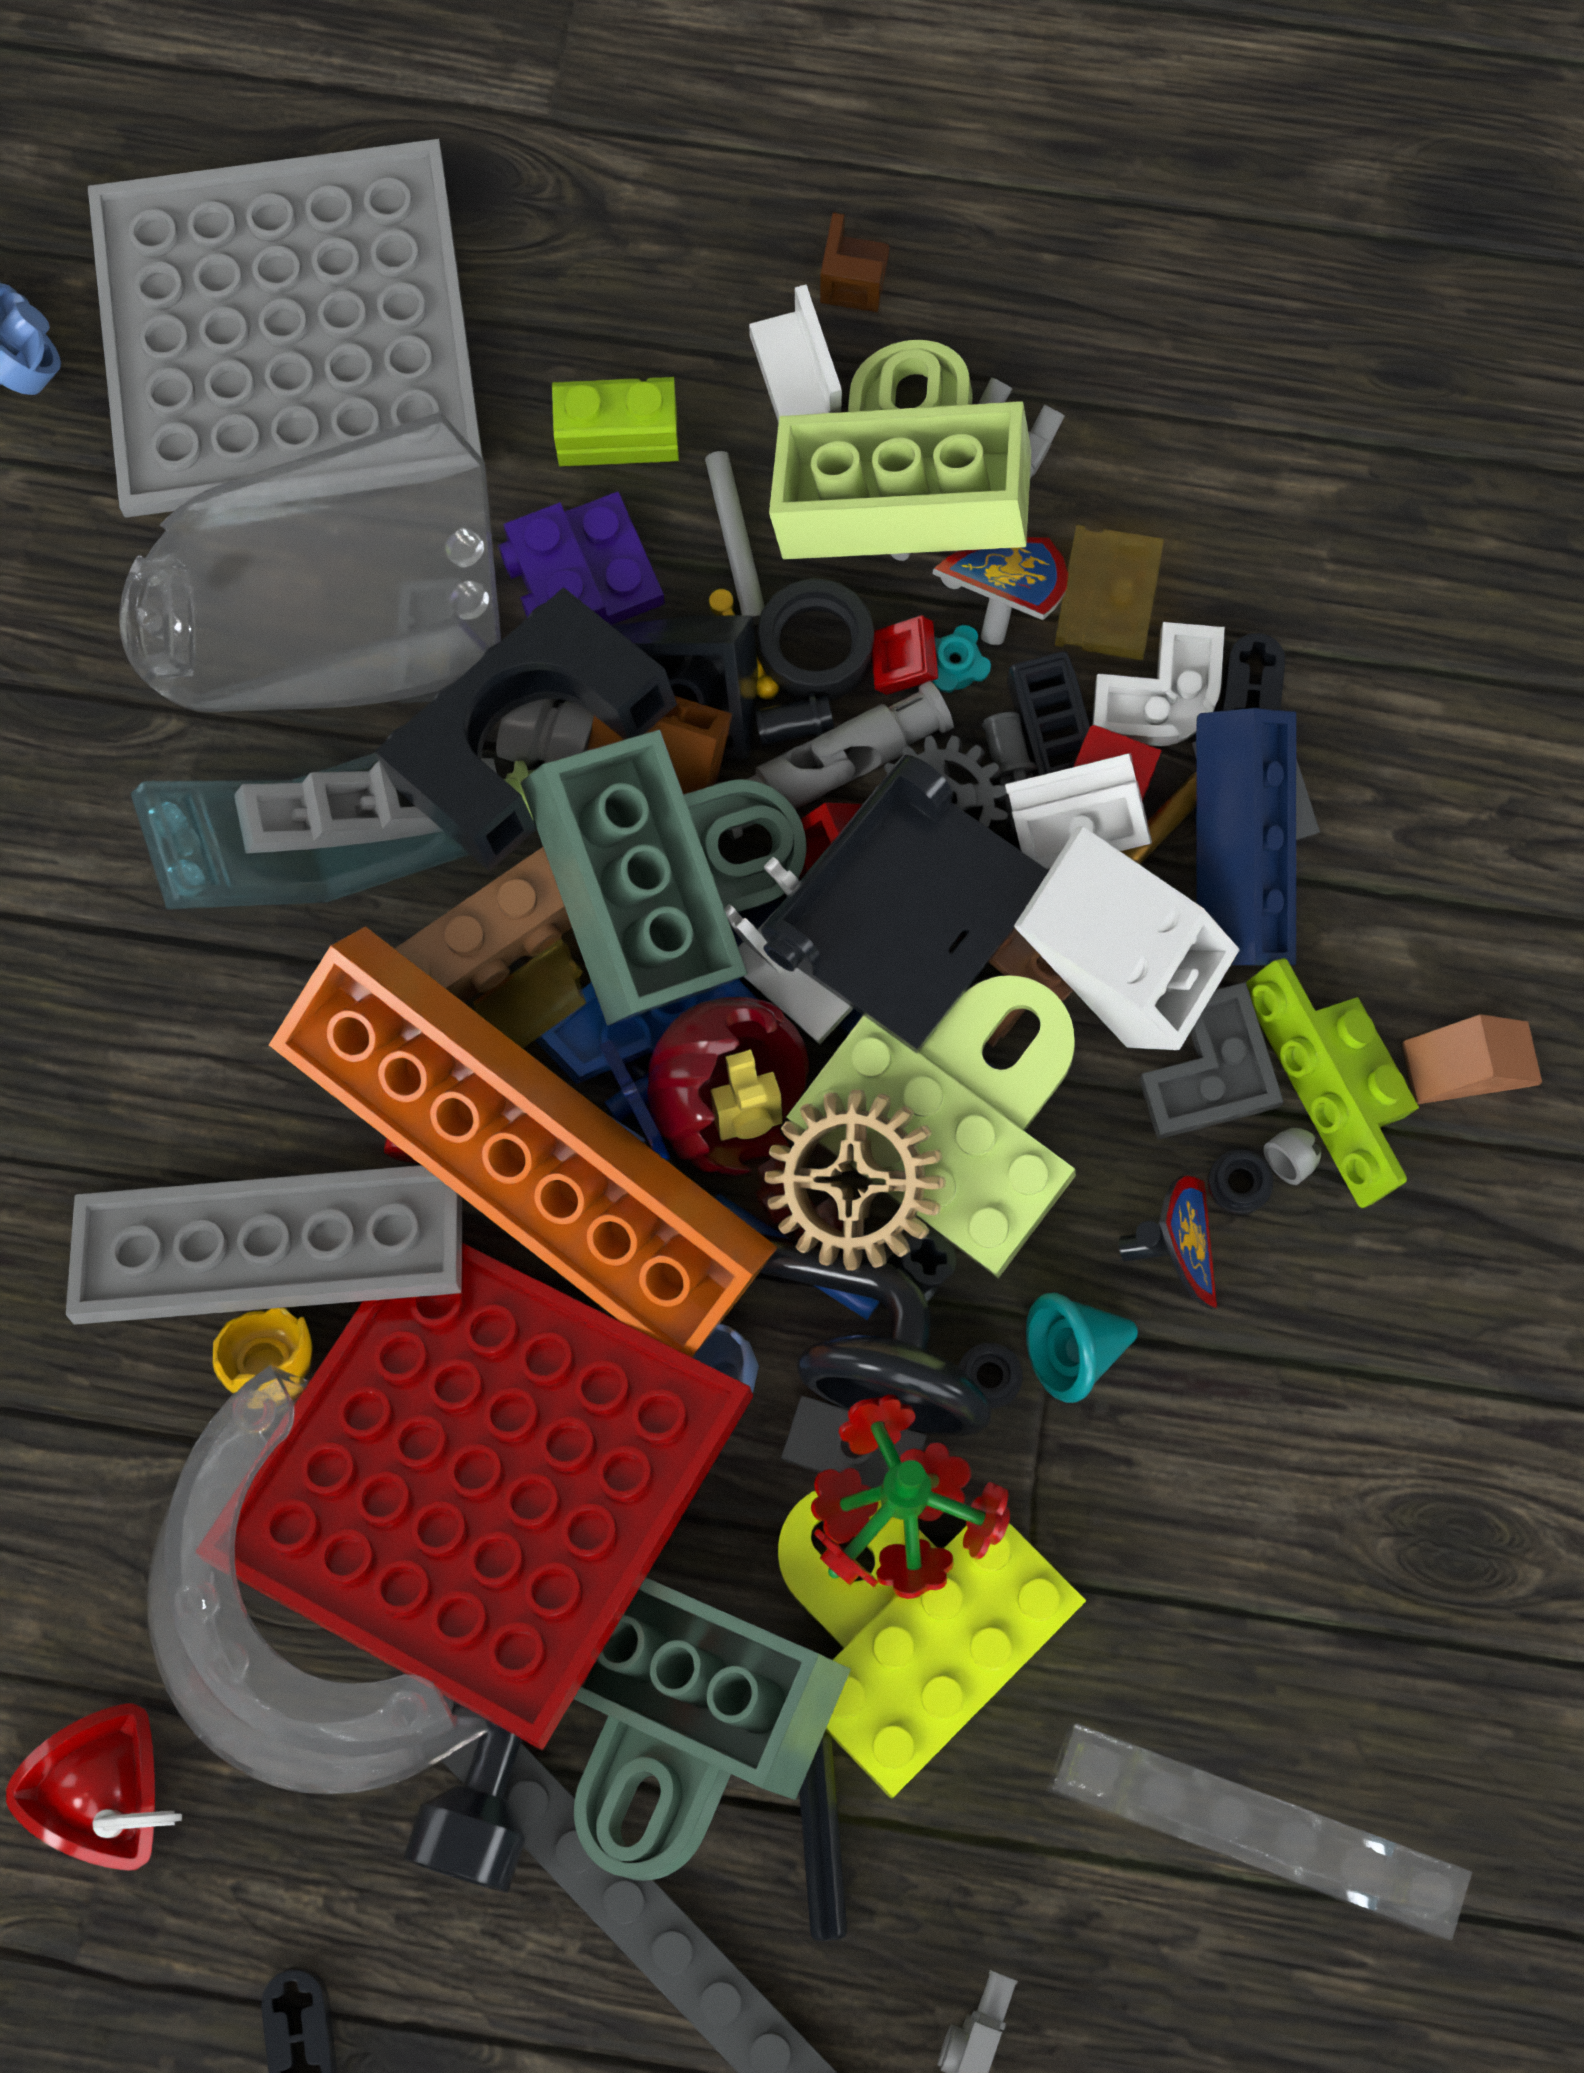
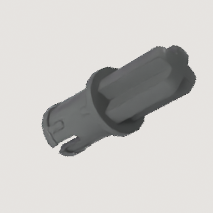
M1017 712L998 713L986 718L984 723H982L992 763H997L1002 771L992 781L993 786H1005V784L1032 778L1038 774L1037 765L1029 760L1021 726L1022 719L1021 715ZM1008 797L1001 801L1003 811L1010 815L1009 823H1006L1007 830L1010 835L1017 836L1012 815L1013 810L1010 798Z

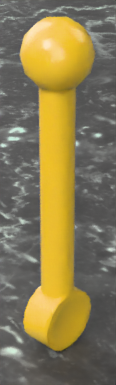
M725 589L715 590L709 598L711 611L717 616L735 615L733 612L734 600L732 594ZM757 657L758 681L756 693L762 699H773L779 692V686L766 674Z

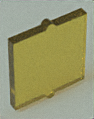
M559 939L505 978L496 987L474 1001L476 1013L523 1049L586 1003L578 978L582 974V969L573 961L568 945L562 939Z

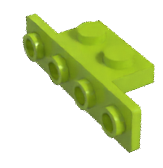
M1281 958L1272 961L1246 982L1258 1022L1356 1203L1361 1208L1367 1207L1407 1181V1177L1380 1127L1404 1119L1419 1109V1106L1358 997L1315 1011L1288 960Z

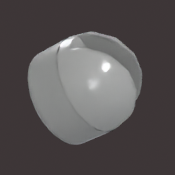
M1290 1128L1280 1132L1264 1145V1155L1272 1170L1281 1179L1289 1184L1298 1185L1312 1174L1319 1165L1321 1148L1314 1144L1315 1136L1311 1132L1303 1128Z

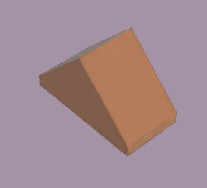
M1480 1014L1405 1040L1402 1043L1412 1094L1417 1104L1538 1086L1542 1083L1528 1021Z

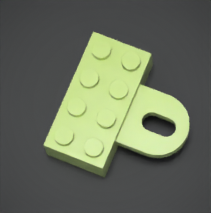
M908 340L897 342L878 350L860 365L852 379L848 412L779 416L769 514L782 558L802 559L1026 547L1031 445L1023 401L972 404V388L967 366L959 354L943 344L929 340ZM914 374L927 377V395L921 405L916 408L905 409L895 406L896 388L903 378Z
M1010 975L984 980L966 991L917 1054L868 1018L862 1016L787 1115V1118L806 1130L808 1126L802 1118L800 1111L803 1105L813 1104L825 1117L824 1095L837 1093L842 1100L845 1111H847L848 1097L852 1090H863L865 1092L866 1111H870L872 1103L878 1094L890 1096L891 1106L887 1115L889 1119L900 1108L904 1106L911 1108L914 1114L904 1130L909 1134L918 1127L928 1126L932 1134L927 1140L918 1144L917 1148L920 1154L927 1151L940 1150L943 1157L938 1163L924 1165L925 1177L938 1175L946 1180L944 1188L925 1189L923 1196L941 1205L940 1213L937 1215H926L918 1211L916 1217L935 1232L940 1233L947 1241L999 1279L1076 1176L1075 1168L1025 1132L1070 1069L1075 1049L1072 1020L1065 1005L1049 988L1035 980ZM1016 1009L1032 1011L1040 1021L1038 1035L1015 1065L1004 1070L990 1067L983 1059V1048L986 1042L1010 1012ZM846 1125L834 1129L819 1141L821 1146L837 1158L840 1153L841 1141L846 1140ZM867 1126V1140L871 1141L872 1156L876 1163L885 1169L905 1171L902 1158L892 1142L877 1130ZM850 1162L851 1168L858 1173L857 1162ZM858 1173L872 1184L886 1183V1180L883 1178H869L868 1174ZM884 1192L898 1204H902L905 1192Z

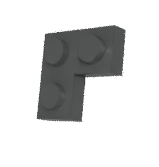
M1246 982L1217 989L1213 993L1190 1032L1198 1059L1143 1073L1139 1079L1157 1140L1277 1109L1284 1102Z

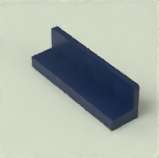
M1251 708L1200 713L1196 720L1197 904L1205 909L1240 949L1231 965H1269L1272 961L1281 958L1287 959L1290 965H1296V712Z

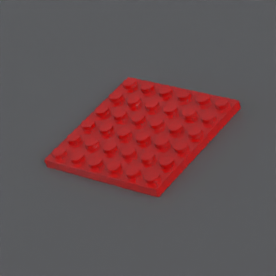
M462 1243V1293L370 1300L361 1303L197 1553L205 1562L543 1751L753 1398V1393L750 1386Z

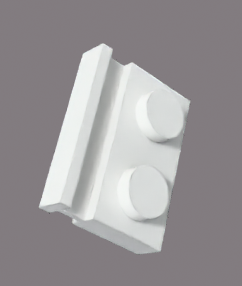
M1131 753L1005 784L1013 810L1012 815L1021 851L1044 868H1051L1071 835L1079 826H1084L1119 851L1151 844V835L1132 764Z

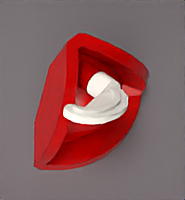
M134 1703L121 1704L100 1710L61 1729L27 1756L12 1775L6 1788V1804L16 1820L31 1834L69 1856L107 1868L128 1871L137 1870L150 1859L154 1826L175 1825V1821H182V1814H175V1811L155 1812V1774L150 1722L146 1710Z

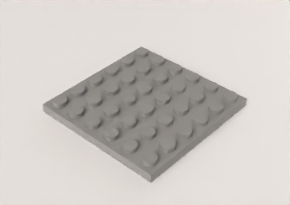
M439 139L88 186L119 508L125 518L484 468L444 164Z

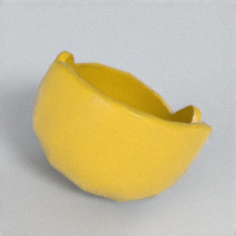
M285 1307L272 1308L267 1311H248L226 1322L213 1342V1368L216 1376L226 1389L245 1400H275L296 1389L310 1371L313 1345L304 1317L297 1319Z

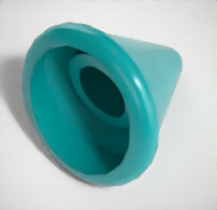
M1045 1293L1035 1300L1029 1310L1025 1329L1028 1356L1039 1382L1054 1398L1065 1403H1076L1086 1398L1093 1385L1135 1341L1138 1335V1327L1132 1320L1072 1301L1059 1293Z

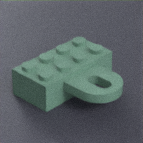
M660 730L542 764L520 782L607 1026L723 987L748 975L724 908L730 904L739 914L765 905L785 893L764 868V865L772 857L776 858L787 872L790 870L797 878L799 877L806 858L805 831L796 810L782 794L766 784L740 779L723 782L683 795ZM750 823L760 824L769 831L772 837V849L767 856L742 864H732L726 861L719 852L718 839L722 832Z
M645 1578L574 1697L575 1700L608 1715L580 1779L574 1802L576 1832L587 1855L605 1871L633 1880H654L675 1872L688 1862L699 1848L731 1774L762 1789L796 1800L851 1669L651 1579ZM654 1775L658 1779L661 1789L659 1801L641 1840L635 1845L628 1847L621 1836L622 1822L639 1784L645 1778Z

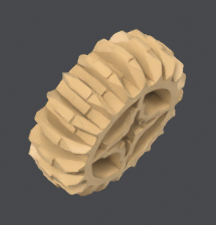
M852 1090L848 1097L847 1111H845L838 1094L828 1093L824 1095L825 1117L813 1104H805L800 1108L802 1118L808 1126L806 1130L794 1122H785L781 1127L784 1135L792 1140L794 1145L792 1148L783 1145H772L769 1154L775 1159L786 1162L784 1171L774 1170L766 1172L765 1181L770 1184L784 1183L785 1195L773 1196L768 1200V1205L770 1209H780L789 1206L792 1215L782 1220L778 1226L783 1234L792 1232L800 1226L806 1230L796 1245L797 1250L801 1253L810 1251L820 1240L823 1244L819 1254V1262L823 1265L833 1264L841 1248L843 1249L845 1268L847 1270L859 1269L862 1261V1250L865 1249L869 1262L874 1268L886 1264L884 1243H887L892 1252L898 1257H902L910 1252L909 1244L902 1231L906 1230L909 1234L919 1239L925 1238L929 1233L927 1226L915 1216L918 1211L926 1215H937L940 1213L941 1205L923 1196L925 1189L944 1188L946 1180L938 1175L925 1177L924 1165L938 1163L943 1159L940 1150H932L920 1154L917 1145L927 1140L932 1132L928 1126L918 1127L909 1134L904 1130L914 1114L911 1108L904 1106L896 1111L891 1119L887 1118L891 1106L890 1096L878 1094L872 1103L870 1111H866L865 1092L863 1090ZM846 1125V1140L841 1141L839 1157L834 1164L827 1168H807L810 1155L819 1141L834 1129ZM867 1126L877 1130L892 1142L902 1158L905 1171L885 1169L876 1163L872 1156L871 1141L867 1140ZM855 1161L857 1162L858 1173L868 1174L869 1178H883L886 1180V1183L870 1184L867 1188L858 1189L861 1197L857 1199L853 1197L854 1192L851 1186L842 1185L840 1181H827L825 1176L842 1175V1172L852 1171L849 1163ZM806 1188L826 1191L833 1196L838 1205V1219L843 1220V1232L830 1226L817 1214L809 1200ZM881 1192H905L902 1204L895 1216L878 1231L864 1235V1219L869 1218L870 1205L875 1196Z

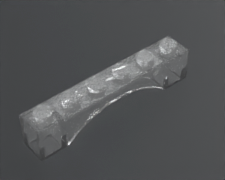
M1077 1723L1068 1726L1047 1789L1051 1793L1109 1815L1153 1829L1280 1876L1435 1938L1452 1940L1472 1872Z

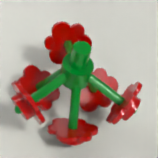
M891 1394L882 1398H870L855 1403L848 1411L849 1421L843 1423L838 1430L840 1438L848 1442L854 1454L865 1455L879 1447L889 1469L885 1474L883 1484L874 1488L862 1485L860 1474L854 1468H846L840 1473L834 1469L823 1470L815 1478L814 1486L818 1497L812 1501L811 1511L817 1520L824 1521V1532L818 1528L814 1535L827 1547V1550L820 1556V1559L829 1567L828 1574L831 1578L836 1579L840 1577L851 1586L860 1576L873 1588L879 1582L884 1586H893L895 1594L901 1598L914 1599L929 1590H939L945 1587L947 1584L946 1573L954 1565L953 1555L950 1551L938 1547L931 1548L928 1541L919 1539L918 1518L924 1521H934L945 1512L966 1520L968 1529L963 1538V1548L968 1549L970 1556L978 1560L984 1557L990 1544L997 1545L1006 1533L1010 1521V1509L1006 1506L1008 1490L993 1482H989L985 1486L981 1497H977L969 1506L964 1504L965 1495L961 1488L970 1481L971 1467L962 1457H950V1452L944 1444L932 1443L925 1451L916 1448L909 1449L899 1457L894 1444L901 1438L900 1431L911 1426L916 1416L910 1405L901 1404L899 1398ZM878 1501H881L882 1506L877 1511ZM892 1517L903 1520L905 1545L892 1544L880 1551L879 1562L881 1566L877 1569L876 1580L855 1559ZM853 1536L855 1537L845 1549L838 1545L848 1542Z

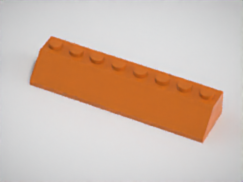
M366 926L329 947L269 1044L280 1055L619 1321L692 1358L741 1298L778 1248Z

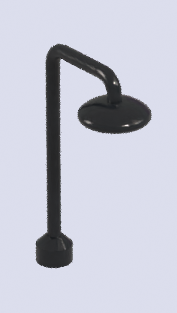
M760 1233L778 1248L759 1273L873 1298L882 1302L889 1310L892 1319L888 1338L870 1335H845L818 1342L804 1349L796 1362L797 1370L802 1382L810 1390L846 1410H849L855 1403L861 1400L882 1398L891 1394L896 1395L901 1404H907L913 1408L916 1416L915 1421L907 1429L926 1434L969 1436L977 1434L989 1424L992 1414L991 1406L982 1390L962 1369L945 1358L927 1350L931 1313L922 1288L906 1271L887 1262L883 1266L874 1268L866 1256H862L859 1269L847 1270L843 1260V1251H839L833 1264L826 1266L819 1262L821 1246L815 1245L810 1251L801 1253L796 1248L798 1241ZM485 1719L464 1785L454 1786L420 1805L402 1858L403 1860L478 1886L503 1893L509 1892L526 1837L509 1803L503 1800V1796L522 1741L521 1738Z

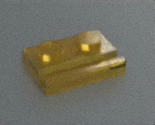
M1076 525L1068 568L1067 590L1062 601L1055 646L1064 647V644L1082 646L1084 651L1143 660L1164 539L1104 529L1103 533L1085 530V526Z

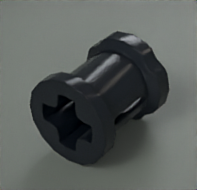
M931 1230L922 1239L911 1235L907 1239L910 1252L902 1257L893 1254L886 1261L906 1271L922 1288L927 1302L932 1298L937 1287L953 1274L957 1261L953 1246L940 1233Z

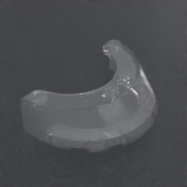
M270 1365L247 1381L210 1420L196 1441L182 1469L164 1515L150 1562L147 1588V1616L150 1640L157 1668L170 1698L192 1731L212 1752L232 1767L250 1777L278 1788L313 1794L360 1793L383 1788L405 1780L434 1765L486 1733L488 1728L483 1718L452 1714L439 1689L432 1681L422 1676L403 1674L388 1680L358 1684L324 1680L310 1675L286 1661L265 1641L256 1629L245 1608L237 1582L235 1569L236 1528L248 1489L266 1459L288 1436L294 1424V1405L310 1382Z

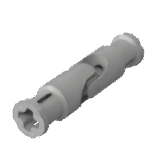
M927 681L919 686V692L889 707L885 704H880L819 737L757 766L755 775L746 780L757 781L772 787L782 794L794 809L797 810L824 796L826 793L885 765L887 762L889 763L903 756L902 747L905 745L909 746L936 731L945 733L954 728L953 720L941 693L931 681ZM849 747H852V749L846 756L844 750ZM816 765L818 767V769H810ZM750 823L726 832L732 840L743 836L744 829L756 823Z

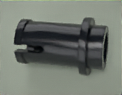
M814 691L808 692V699L762 709L760 707L755 708L762 746L767 747L769 744L815 734L819 737L823 733L834 729L828 695L815 697Z

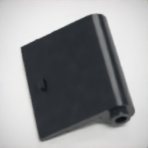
M903 755L761 928V933L767 942L763 949L777 965L790 972L798 968L917 1054L1015 930L1014 925L1049 870L951 803L952 789L950 785L931 765L915 756ZM963 934H967L965 938H961V939L958 941V943L954 946V948H953V949L950 951V953H949V950L952 948V946L955 944V942L959 939V937H960L961 935H963Z

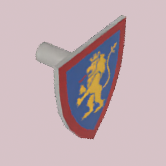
M1027 537L1026 547L959 550L948 556L933 569L934 575L989 597L981 639L993 645L1004 643L1012 608L1044 620L1065 596L1069 574L1062 554L1050 538Z

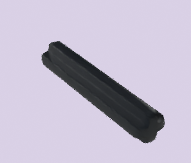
M824 1732L799 1791L810 1934L813 1940L816 1941L839 1940L846 1937L847 1934L832 1738L829 1733Z

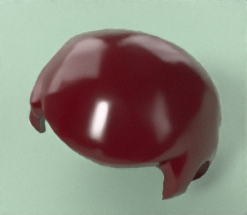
M722 997L698 1003L681 1013L666 1029L655 1046L649 1063L647 1090L652 1121L659 1134L670 1140L673 1150L679 1158L690 1160L695 1167L705 1173L718 1171L731 1175L747 1174L752 1171L751 1168L742 1165L747 1160L761 1156L773 1158L769 1154L772 1145H783L790 1148L786 1139L780 1134L781 1124L772 1126L768 1132L755 1138L741 1139L734 1137L721 1141L714 1123L715 1115L712 1110L711 1089L729 1084L726 1057L748 1050L752 1051L757 1076L770 1072L774 1073L781 1093L782 1122L800 1100L807 1085L809 1074L807 1049L797 1028L784 1017L782 1010L773 1003L750 997Z

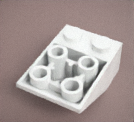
M1079 826L1075 829L1014 925L1016 930L1127 1048L1180 1050L1240 950L1204 908L1084 826Z

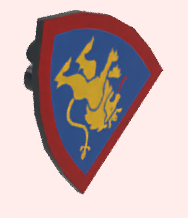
M1179 1176L1171 1183L1165 1195L1159 1224L1153 1221H1144L1137 1227L1136 1234L1120 1236V1255L1124 1262L1170 1255L1179 1278L1191 1297L1211 1310L1217 1309L1205 1182L1193 1176Z

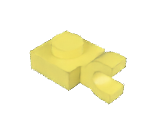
M751 1050L727 1056L726 1066L729 1084L711 1089L712 1110L715 1115L714 1123L720 1140L724 1141L734 1137L741 1139L755 1138L768 1132L772 1126L782 1124L781 1093L774 1073L770 1072L757 1076L755 1060Z

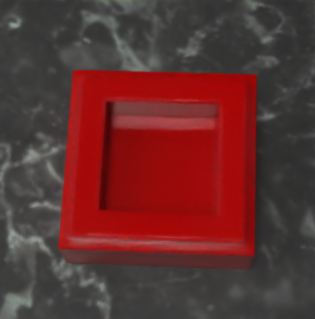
M921 615L874 631L872 661L875 690L889 695L927 681L938 679L933 621Z

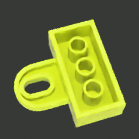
M813 1491L795 1505L783 1524L778 1543L780 1571L787 1588L794 1598L843 1648L833 1661L851 1669L826 1727V1732L892 1799L1053 1636L1086 1600L1010 1523L1001 1541L997 1545L990 1544L984 1557L978 1560L970 1556L968 1549L963 1548V1538L968 1529L966 1526L944 1548L952 1553L954 1565L946 1573L947 1584L942 1589L929 1590L920 1597L906 1599L896 1595L893 1586H884L879 1582L874 1588L864 1579L854 1581L850 1586L840 1577L834 1579L829 1576V1567L820 1559L821 1554L812 1544V1531L821 1522L813 1516L811 1511L812 1501L818 1497L816 1491ZM878 1501L877 1511L882 1506L881 1501ZM892 1517L867 1545L874 1556L875 1566L871 1575L876 1580L877 1569L881 1566L879 1562L880 1551L892 1544L905 1545L903 1520ZM919 1530V1539H923V1540L928 1541V1542L930 1543V1545H931V1548H937V1547Z

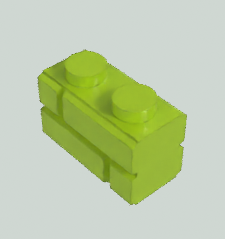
M674 377L648 378L647 381L643 382L640 379L552 382L553 431L559 467L679 461Z

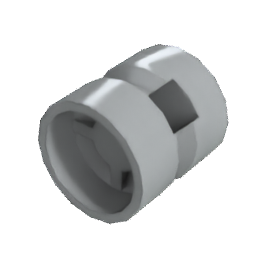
M543 699L521 705L501 719L496 746L497 756L512 762L523 760L526 766L534 767L541 760L545 761L546 764L586 752L594 715L577 703L571 701L560 703L558 699Z

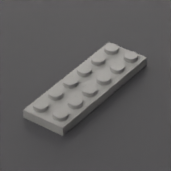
M422 1165L77 1194L74 1197L66 1316L74 1325L462 1293V1197Z

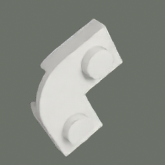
M1163 622L1160 630L1157 679L1097 674L1092 725L1100 726L1149 746L1177 744L1195 735L1197 716L1200 713L1213 712L1219 698L1225 627Z

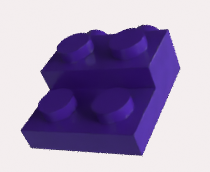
M619 491L565 512L559 502L503 524L507 541L498 544V548L510 578L514 579L522 576L529 594L521 596L520 600L527 618L537 606L546 603L563 587L610 625L665 605L662 589Z

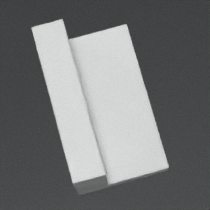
M807 285L795 287V312L749 324L750 338L778 423L779 416L841 412L842 389Z

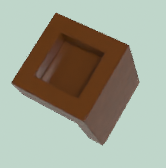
M833 212L820 273V303L878 312L890 247L886 243L844 237L845 214Z

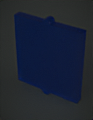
M610 1039L600 1044V1049L650 1148L666 1161L671 1159L661 1134L612 1040Z

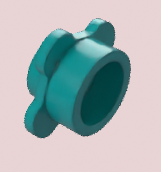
M961 625L955 629L953 634L942 638L935 637L938 679L933 680L932 683L939 691L950 693L969 686L974 680L980 682L988 677L991 664L987 658L981 656L976 644L978 633L974 628ZM954 654L959 655L961 661L959 663H952L949 659L950 656Z

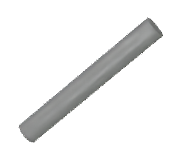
M725 451L713 452L706 456L705 462L741 614L752 615L753 626L759 625L761 612L765 605L729 455Z

